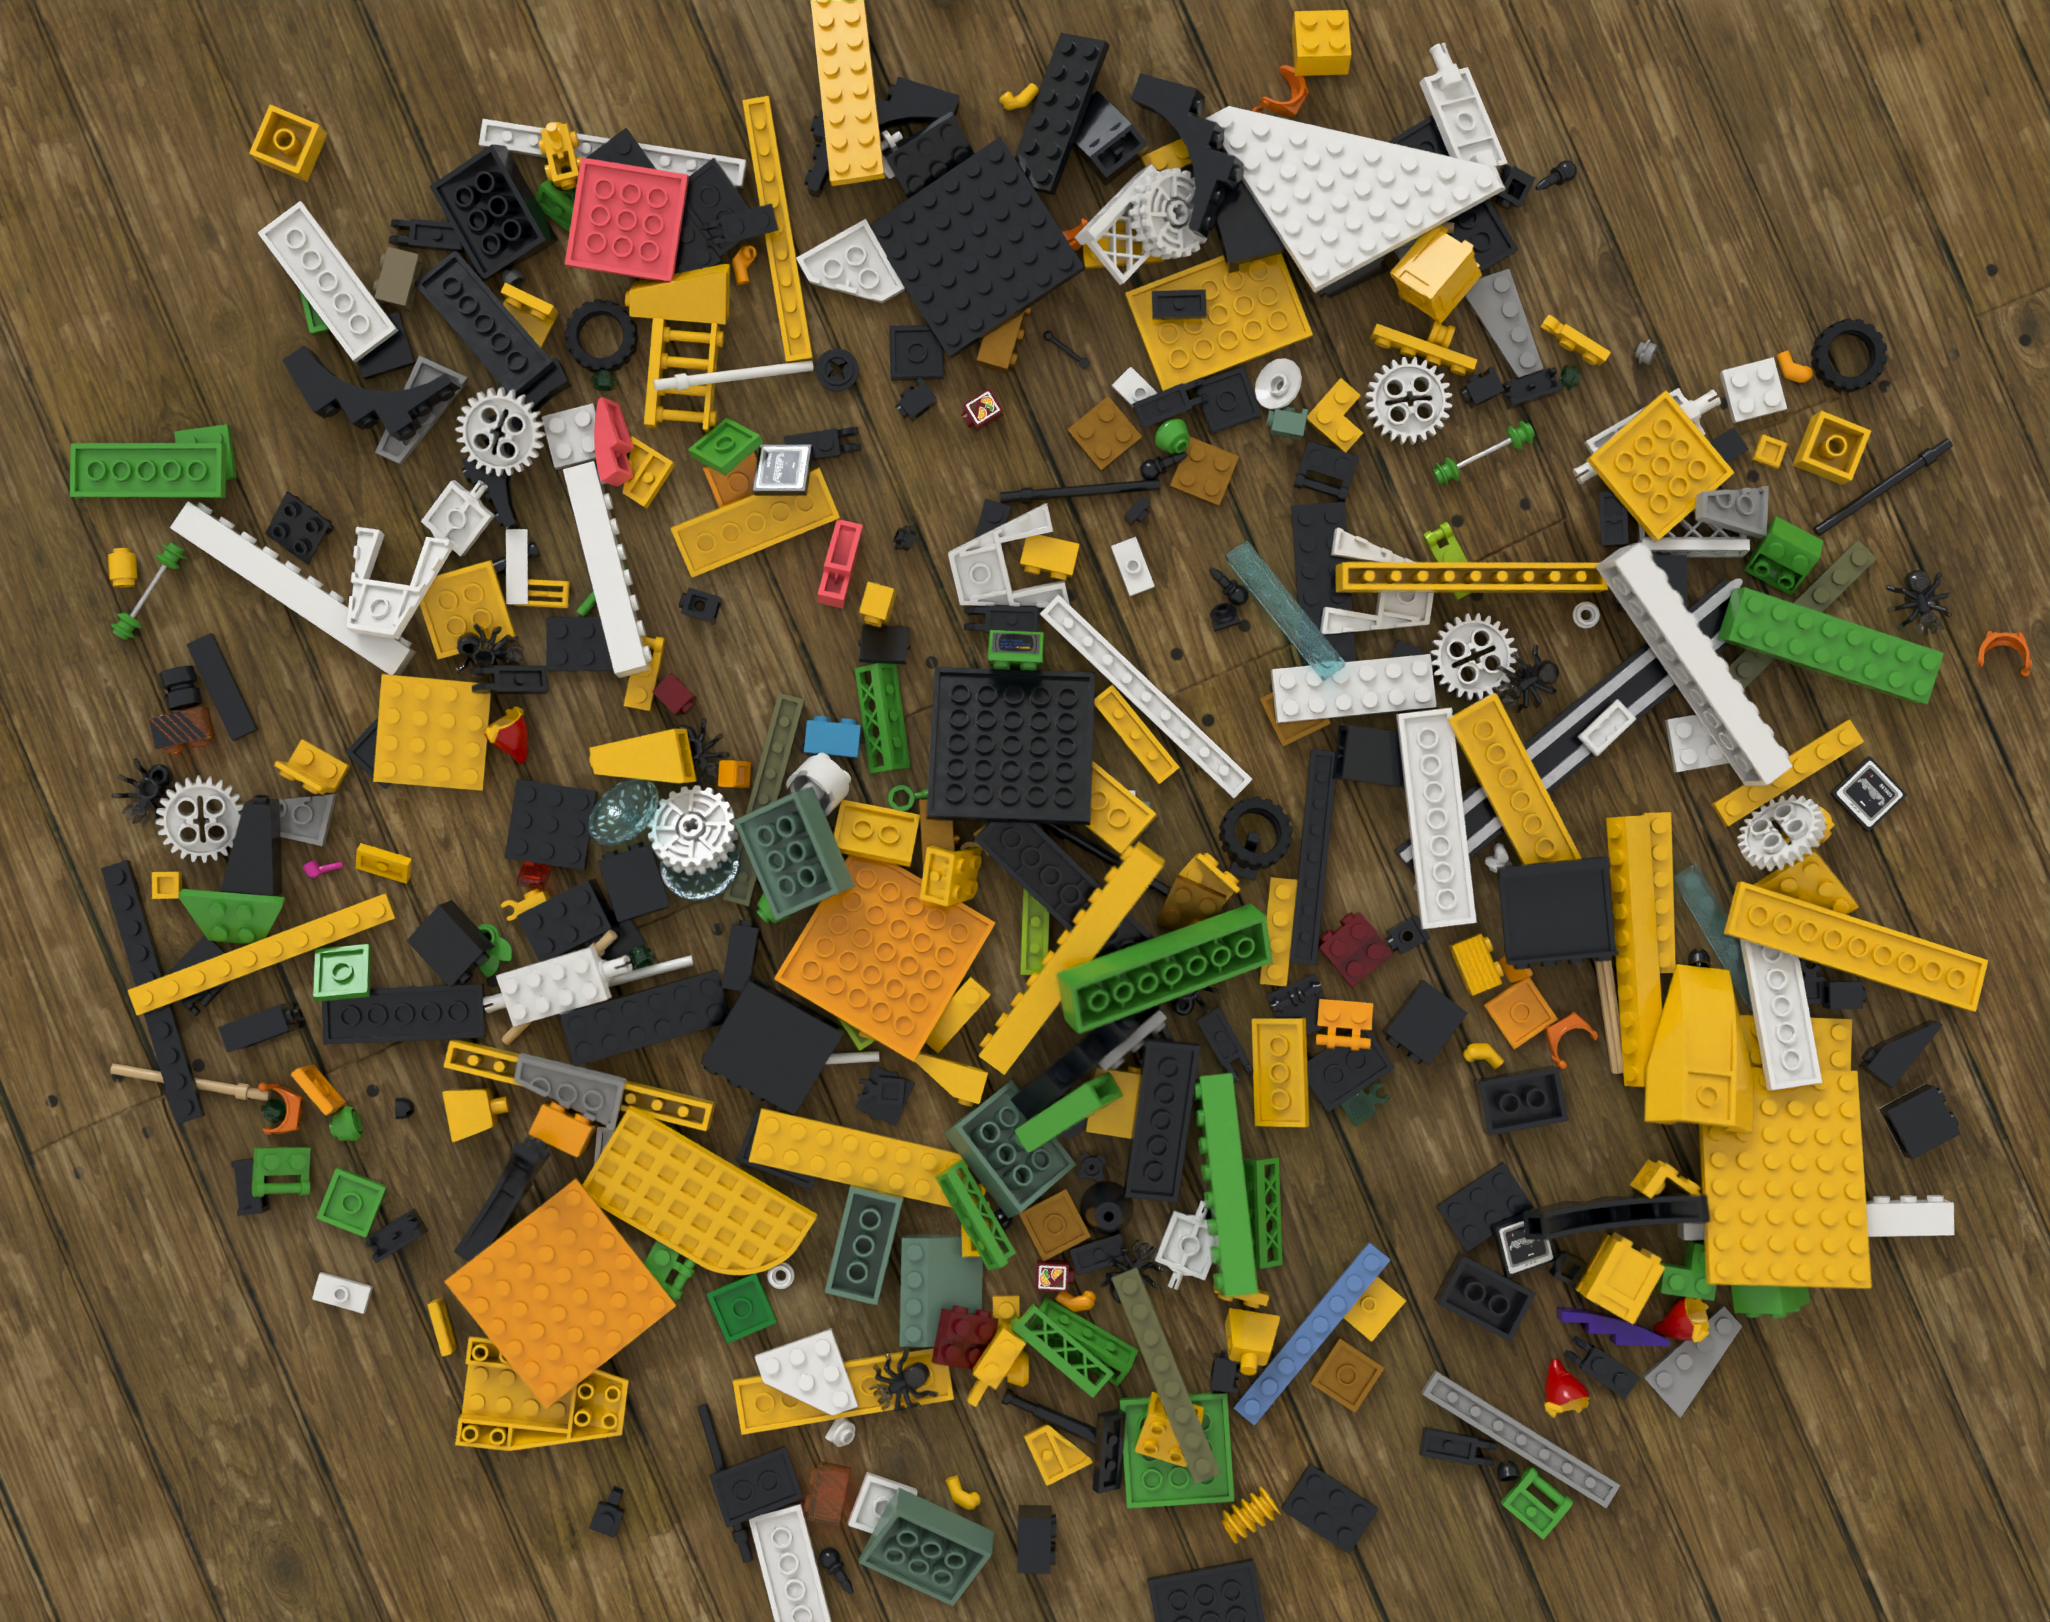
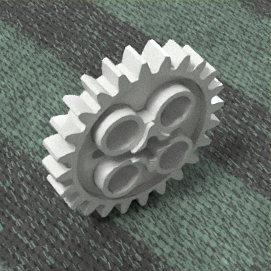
M1405 357L1401 359L1400 365L1395 360H1392L1390 362L1391 369L1383 365L1381 367L1383 375L1379 373L1373 375L1377 383L1369 382L1368 387L1373 392H1367L1365 398L1372 401L1367 403L1365 408L1372 409L1373 412L1367 418H1376L1377 421L1373 428H1378L1379 426L1383 428L1380 436L1389 432L1391 434L1390 442L1396 436L1400 437L1401 445L1404 444L1406 438H1409L1411 445L1416 443L1417 437L1422 442H1425L1427 440L1426 433L1432 437L1435 436L1436 431L1434 427L1442 429L1444 426L1440 419L1447 420L1449 418V415L1444 410L1451 409L1452 404L1445 402V400L1451 398L1452 393H1445L1444 390L1450 384H1441L1440 380L1443 378L1444 373L1436 376L1434 372L1437 366L1427 369V360L1421 365H1417L1416 357L1412 359L1410 364L1407 363ZM1414 381H1423L1426 385V391L1418 392L1414 388ZM1391 383L1396 384L1400 389V394H1390L1387 390V385ZM1406 396L1409 397V400H1416L1426 396L1432 397L1431 401H1414L1411 406H1408L1407 402L1396 403L1390 406L1385 405L1386 401H1403ZM1417 408H1427L1430 413L1429 418L1423 419L1419 417ZM1392 410H1399L1403 414V421H1394L1390 416V412Z
M504 387L498 389L497 395L494 389L490 388L487 390V396L481 391L477 393L478 400L473 397L468 399L472 407L463 406L461 408L466 416L457 417V420L462 422L463 426L456 428V431L463 433V436L458 438L457 442H465L466 445L462 448L461 453L469 451L471 454L467 461L470 462L476 459L478 461L476 469L485 465L486 474H490L495 469L497 476H501L504 469L508 476L514 473V468L518 472L523 471L522 463L528 467L532 465L530 457H539V453L535 448H542L544 446L543 443L538 441V438L545 436L544 432L538 431V427L544 425V422L536 421L535 419L540 414V411L531 412L530 410L534 403L530 402L525 405L523 403L525 395L523 394L515 398L514 389L510 390L506 395ZM487 408H492L496 411L497 419L495 422L487 418ZM508 409L509 413L504 421V410ZM513 417L521 419L523 423L522 430H516L512 426ZM502 426V432L506 433V435L499 438V432L495 430ZM480 433L487 435L489 438L488 447H484L479 443ZM499 438L497 445V454L494 455L492 451L497 443V439ZM506 442L513 444L515 447L514 456H510L505 452L504 445Z
M1468 613L1464 615V622L1457 616L1454 618L1455 626L1447 622L1444 624L1447 632L1441 630L1437 632L1441 640L1432 641V644L1438 647L1437 650L1429 652V654L1436 657V660L1432 661L1431 665L1438 667L1433 676H1442L1438 683L1439 685L1449 684L1447 693L1456 689V698H1460L1463 693H1466V699L1471 700L1475 693L1477 699L1481 700L1483 699V692L1489 696L1493 693L1492 688L1497 691L1503 690L1500 682L1506 684L1510 682L1506 674L1503 673V669L1506 668L1515 673V670L1509 667L1510 664L1517 662V659L1511 657V654L1516 652L1517 648H1509V644L1514 641V638H1505L1508 628L1502 631L1498 630L1500 621L1491 625V616H1487L1484 621H1481L1480 613H1477L1474 619L1471 620ZM1477 632L1484 634L1486 637L1484 646H1478L1474 642V635ZM1452 643L1460 645L1462 649L1460 657L1451 655L1449 649ZM1490 646L1495 647L1494 651L1477 658L1476 662L1472 660L1459 667H1452V663L1470 656L1471 652L1474 654ZM1487 657H1493L1497 661V668L1494 671L1487 669L1485 666ZM1464 667L1469 668L1473 673V678L1470 682L1464 681L1461 678L1460 673Z
M197 775L196 783H192L186 777V786L183 787L180 783L176 782V792L170 789L166 791L170 799L161 798L160 803L165 808L157 809L156 813L162 815L163 818L157 819L156 824L164 825V827L158 831V835L167 834L163 844L173 843L172 853L178 849L182 850L181 859L187 854H191L192 862L196 860L197 856H201L203 863H206L207 855H211L216 861L218 859L217 852L220 851L223 855L227 856L228 850L226 847L232 848L241 816L239 811L243 809L244 803L236 804L240 794L231 796V785L225 789L221 788L222 779L215 785L212 784V776H209L206 782H202L200 775ZM198 796L203 797L204 818H209L205 821L204 826L205 842L200 840L199 820H194L198 818L199 814ZM211 799H218L223 806L218 811H212L207 807V802ZM186 800L192 802L195 808L193 811L185 813L179 809V804ZM218 825L224 829V834L221 837H213L209 833V829L212 826ZM191 827L196 831L197 835L192 839H186L181 835V830Z
M1791 795L1786 801L1784 796H1781L1777 803L1772 799L1770 800V806H1760V812L1752 811L1753 818L1744 820L1747 826L1740 827L1739 830L1742 835L1737 836V839L1740 842L1738 847L1746 861H1749L1751 866L1757 865L1760 870L1766 866L1769 871H1772L1775 865H1777L1782 870L1785 863L1793 867L1795 859L1801 862L1804 861L1803 854L1812 855L1813 853L1810 848L1820 846L1817 839L1825 837L1822 831L1827 829L1824 824L1826 819L1819 806L1814 804L1812 799L1806 801L1804 796L1796 799L1794 795ZM1775 820L1779 824L1785 835L1790 839L1791 845H1787L1771 821Z

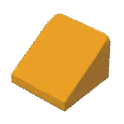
M736 760L719 761V787L750 789L751 762Z
M1505 956L1499 960V964L1511 983L1528 978L1533 974L1530 968L1513 969V965L1506 964Z

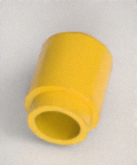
M130 548L113 549V553L108 554L109 580L113 582V587L116 588L134 587L135 580L138 579L136 553H130Z

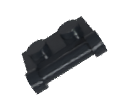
M1308 440L1293 487L1298 489L1304 487L1337 497V501L1345 502L1359 456ZM1307 469L1341 479V486L1337 487L1305 477Z

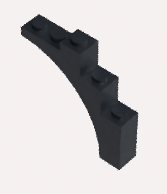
M1140 73L1131 99L1139 107L1156 113L1170 122L1186 145L1193 165L1195 179L1194 209L1188 229L1197 236L1207 238L1209 231L1215 225L1217 208L1224 200V189L1227 187L1235 190L1237 182H1240L1243 177L1244 163L1234 155L1217 151L1224 142L1225 130L1217 122L1198 117L1204 110L1205 96L1197 88Z
M898 77L896 85L891 84L887 100H890V102L876 98L879 129L882 132L890 128L909 124H931L950 111L956 117L960 105L959 95ZM822 109L819 116H814L810 129L813 132L815 142H819L821 145L817 144L813 153L815 165L813 170H808L805 179L809 195L820 198L830 176Z
M302 346L282 360L315 414L324 419L326 417L329 418L336 415L342 407L351 423L361 430L373 427L380 418L389 434L399 441L412 438L416 434V430L422 427L417 417L429 414L435 405L441 401L450 400L455 395V392L461 389L457 381L445 373L429 383L406 390H367L348 384L336 377L325 367L315 352L306 346Z
M557 357L551 359L555 366L519 395H525L523 402L525 405L530 402L534 403L530 409L531 412L539 411L554 396L572 386L562 363ZM508 409L504 410V421L508 416ZM497 414L489 417L488 419L490 421L495 422L497 419ZM518 417L512 418V426L516 430H522L523 423ZM502 426L496 428L495 431L499 432V438L506 435V433L502 432ZM480 433L484 443L489 445L487 435ZM499 438L497 439V443L492 451L494 455L497 454V445ZM506 442L504 445L505 452L510 456H514L515 447L513 444ZM468 457L462 459L465 465L462 468V472L467 482H472L476 485L478 480H481L488 486L484 494L489 503L493 502L497 509L494 515L500 527L505 526L506 529L520 527L513 508L510 487L511 475L508 476L505 469L501 476H497L495 469L490 474H486L485 465L476 469L478 462L476 459L470 462L467 461Z
M1161 1004L1092 1029L1054 1063L1024 1085L1010 1099L1011 1102L1028 1120L1060 1097L1076 1080L1093 1069L1109 1052L1126 1041Z
M526 1137L523 1143L517 1140L511 1149L509 1161L498 1183L473 1224L454 1250V1253L469 1262L501 1236L515 1216L514 1211L532 1187L533 1179L551 1155L546 1150L549 1145L539 1138H534L532 1141Z
M1661 1191L1657 1196L1653 1195L1652 1198L1638 1193L1627 1197L1603 1196L1585 1202L1562 1201L1523 1212L1526 1239L1550 1240L1577 1233L1629 1226L1684 1223L1705 1224L1711 1222L1707 1194H1669V1191Z

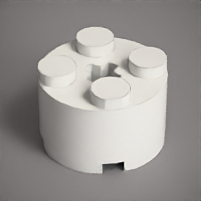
M819 753L816 756L809 757L788 778L786 786L787 789L790 787L791 793L813 787L826 817L847 796L851 777L848 772L842 770L832 761L827 754Z

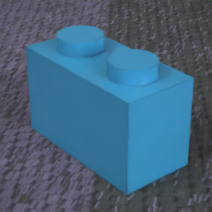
M814 716V721L807 720L804 752L859 758L862 726L856 725L857 720L841 718L840 723L830 722V717Z

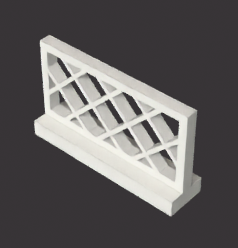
M1152 164L1138 171L1075 236L1080 245L1087 244L1119 285L1125 283L1151 255V250L1145 251L1143 248L1141 255H1133L1132 241H1142H1137L1135 236H1132L1130 223L1133 222V217L1129 215V210L1133 205L1130 202L1131 196L1137 194L1135 191L1136 185L1142 184L1141 179L1143 177H1151V173L1157 172ZM1116 221L1125 222V235L1116 234ZM1101 237L1109 238L1110 252L1104 251L1097 243ZM1116 239L1126 240V254L1116 253ZM1116 258L1126 259V271L1123 274L1117 268Z
M1682 519L1679 523L1689 531L1684 537H1676L1669 531L1665 534L1667 537H1662L1656 542L1651 537H1645V530L1637 522L1638 543L1641 542L1642 545L1646 546L1651 551L1652 556L1687 555V558H1743L1750 551V540L1747 539V535L1739 533V537H1729L1722 530L1723 528L1711 524L1708 525L1715 531L1711 537H1703L1695 530L1702 523L1701 521L1692 527Z

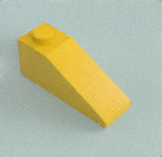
M970 976L950 999L925 1043L935 1052L939 1053L987 1000L991 993L975 978Z
M919 1052L915 1062L955 1098H959L957 1103L973 1107L974 1103H980L988 1075L987 1070Z

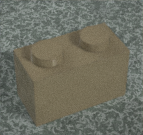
M387 246L386 254L383 253L380 259L379 266L382 269L380 277L375 280L373 286L374 298L380 304L412 312L418 289L414 283L421 277L425 260L419 254Z

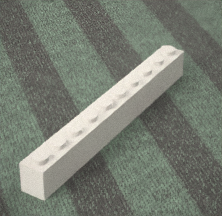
M189 501L186 503L170 528L389 675L401 676L416 651L410 648L412 644L410 641L402 636L399 639L351 632L346 628L348 606L343 603L346 600L343 596L333 590L329 594L322 589L324 585L322 582L312 576H309L308 579L299 574L302 569L290 561L284 564L277 559L279 556L277 552L267 546L264 549L260 548L255 544L256 538L245 531L239 534L233 530L235 524L222 516L218 520L211 515L213 510L200 501L197 505Z
M1902 1195L1900 1200H1890L1889 1196H1873V1201H1866L1868 1237L1954 1235V1203L1945 1200L1943 1195H1927V1200H1917V1196ZM1677 1224L1678 1237L1683 1240H1705L1704 1224Z

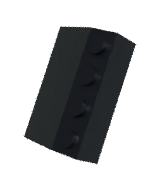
M490 145L429 186L482 281L531 258L558 241L557 236L506 146Z

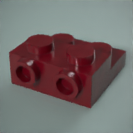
M1352 912L1348 913L1339 921L1342 926L1335 932L1332 929L1327 931L1319 938L1322 943L1318 945V949L1352 988L1393 954L1360 912H1357L1355 915Z
M953 1305L952 1310L942 1308L931 1362L938 1365L973 1369L995 1336L998 1319L991 1317V1311L976 1309V1313H969V1308Z

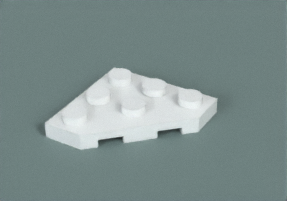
M866 219L796 258L810 284L879 303H884L905 291V287L887 260L884 250Z
M832 1328L755 1355L763 1383L832 1416L859 1405Z

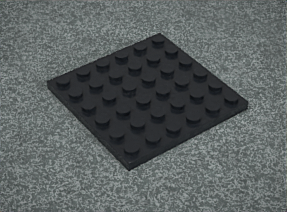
M1001 137L869 225L884 250L887 260L951 359L1086 270Z
M935 667L927 820L1090 825L1095 672Z

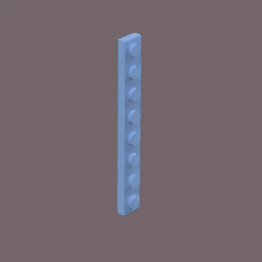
M1368 1242L1239 1398L1233 1408L1255 1425L1390 1262V1258L1371 1242Z

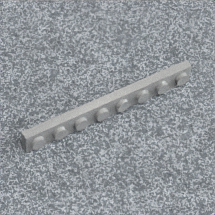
M1434 1370L1421 1392L1425 1397L1606 1509L1620 1487V1484L1436 1370Z

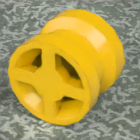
M1434 320L1426 341L1448 349L1455 327L1452 325L1444 326Z

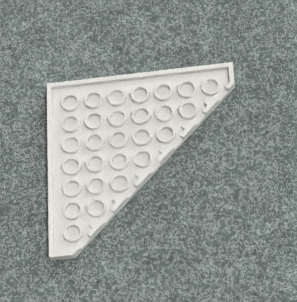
M1231 106L1206 118L1207 120L1217 122L1225 130L1224 142L1221 146L1223 152L1236 156L1244 163L1243 183L1314 293L1502 191V185L1490 167L1480 163Z

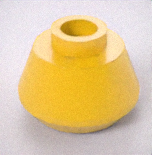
M1021 1350L1004 1376L1007 1377L1008 1383L1024 1387L1029 1382L1028 1353L1024 1350Z

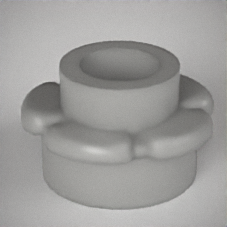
M1650 339L1646 343L1641 342L1636 351L1635 357L1639 359L1640 365L1642 363L1650 365L1655 356L1658 345L1651 343Z

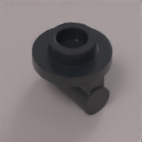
M1220 603L1210 612L1214 632L1240 624L1236 607L1233 605Z

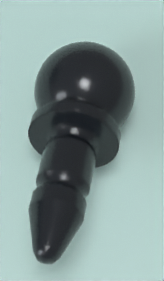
M1569 160L1560 162L1557 167L1551 169L1550 175L1539 181L1535 189L1537 191L1545 190L1554 184L1560 186L1564 182L1572 181L1577 174L1576 165Z
M1187 452L1174 453L1172 456L1170 455L1163 459L1158 456L1155 460H1145L1140 466V474L1145 480L1157 479L1160 473H1166V468L1184 460L1187 457Z
M1213 567L1209 568L1212 578L1223 588L1222 593L1225 596L1228 595V600L1231 604L1241 606L1247 602L1249 593L1246 587L1238 585L1235 579L1230 581L1221 571Z
M833 1547L823 1549L819 1556L820 1564L825 1569H828L829 1575L834 1574L842 1589L850 1595L853 1594L852 1583L842 1569L845 1564L840 1561V1553Z

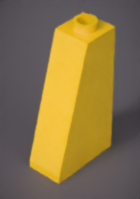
M730 264L674 274L671 282L648 279L634 282L630 291H626L625 306L629 307V316L725 325L729 317Z
M671 729L589 748L590 765L593 768L594 774L672 783L696 782L687 729Z

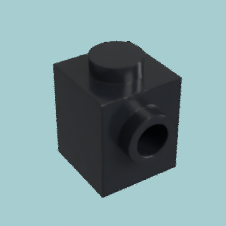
M1825 981V1004H1822V1008L1863 1009V1002L1866 1001V989L1862 986V981Z

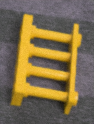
M653 318L644 425L648 429H658L659 422H663V420L703 423L705 433H708L712 430V427L716 426L717 411L713 410L715 383L706 384V386H689L687 390L677 391L676 388L655 391L653 381L663 379V369L667 370L668 367L708 370L707 373L717 372L718 349L723 347L724 331H720L717 323H712L711 333L671 330V327H667V323L663 318ZM670 340L710 344L709 359L669 356L668 353H665L666 343H670ZM666 393L705 397L704 412L664 409V406H660L661 396H665Z

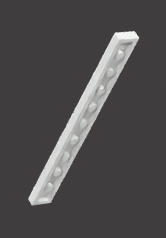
M488 119L482 120L479 146L486 149L492 144L503 145L511 153L547 158V155H542L538 141L543 139L541 129L545 128ZM577 134L580 147L575 148L577 157L586 158L609 141L610 138ZM638 143L657 170L688 174L690 176L711 159L715 158L736 188L743 189L747 165L744 159Z
M1057 595L1040 613L1053 628L1232 798H1235L1248 785L1252 778L1062 597Z

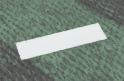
M506 529V604H528L527 529Z

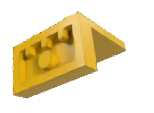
M505 283L501 290V293L506 298L503 305L542 349L559 314L558 310L553 305Z
M301 739L289 762L276 761L274 764L275 767L281 769L279 772L281 776L291 781H294V779L299 782L302 781L304 782L302 786L304 789L314 794L320 793L322 795L325 793H335L350 768V765L304 739Z
M933 845L927 847L920 899L946 907L973 899L978 889L977 875L982 863L980 856L981 847L975 846L957 852Z
M1197 853L1179 873L1183 877L1227 895L1225 902L1233 893H1238L1241 890L1237 886L1239 881L1230 872L1225 871L1222 873L1216 868L1219 863L1208 853L1204 855Z
M1649 1159L1630 1184L1632 1188L1649 1198H1652L1653 1195L1657 1196L1663 1190L1665 1179L1687 1194H1700L1699 1191L1701 1189L1694 1182L1681 1175L1679 1178L1676 1177L1679 1172L1667 1163H1663L1660 1160L1655 1163Z
M1152 1392L1146 1420L1136 1443L1135 1452L1186 1467V1461L1158 1393ZM1193 1404L1199 1422L1202 1424L1204 1407Z

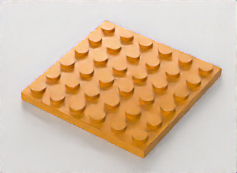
M849 855L845 864L855 887L820 902L774 980L914 1062L996 922L962 902L946 907L920 899L922 879L897 864Z
M577 1178L444 1281L545 1409L676 1307L673 1299Z

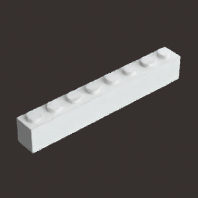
M594 461L563 469L614 673L619 678L648 671L650 670L649 662L653 661L649 646H644L642 636H646L643 621H638L636 611L640 610L636 595H631L629 585H633V580L629 569L625 570L623 560L627 558L623 544H618L616 535L620 534L616 518L612 519L610 509H614L610 494H605L603 484L607 483L601 482L598 468Z

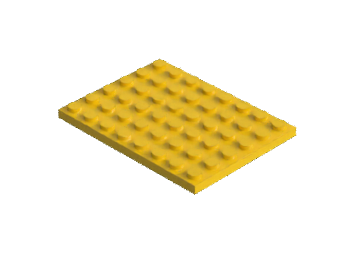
M1751 1067L1754 1079L1752 1133L1725 1131L1724 1126L1699 1124L1702 1194H1707L1711 1221L1704 1224L1707 1285L1871 1288L1858 1071L1820 1070L1822 1083L1767 1091L1763 1068Z

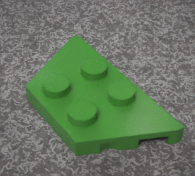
M181 889L178 895L180 901L209 941L252 944L265 939L285 902V897Z

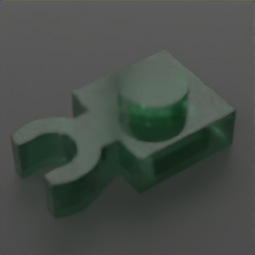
M1380 1082L1373 1084L1367 1095L1361 1090L1340 1104L1355 1127L1377 1113L1373 1105L1376 1103H1386L1390 1099L1388 1094L1382 1098L1376 1096V1091L1382 1087Z

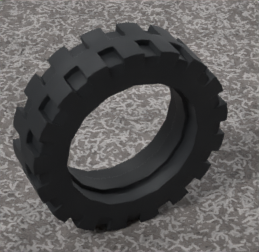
M594 299V302H584L582 307L576 308L572 312L573 316L567 320V329L564 332L566 347L571 356L582 367L595 373H609V371H617L621 369L620 366L629 363L632 354H635L637 349L638 334L633 319L622 306L610 300ZM599 315H607L616 319L622 326L624 334L623 342L619 349L611 356L597 358L587 354L580 342V332L585 322Z
M1844 319L1824 329L1815 339V346L1811 350V356H1813L1811 366L1815 368V375L1818 380L1822 379L1824 381L1823 385L1828 388L1832 387L1837 392L1846 391V393L1865 388L1882 374L1884 370L1883 365L1887 362V356H1885L1887 345L1886 343L1883 344L1882 334L1880 332L1877 333L1872 324H1865L1864 320ZM1850 334L1857 336L1868 348L1870 358L1868 367L1857 377H1846L1839 374L1829 362L1828 350L1830 344L1840 335Z
M1256 796L1252 799L1244 798L1228 810L1219 826V829H1221L1219 841H1222L1223 845L1221 848L1224 853L1227 852L1230 861L1233 863L1236 861L1239 863L1238 866L1244 869L1249 867L1254 871L1260 868L1264 870L1275 865L1287 853L1293 839L1291 838L1293 828L1289 825V816L1282 812L1283 808L1280 805L1276 806L1272 800L1267 798L1262 800L1261 797ZM1254 813L1262 815L1273 825L1277 836L1276 844L1269 852L1263 854L1251 853L1238 842L1235 834V825L1244 814Z

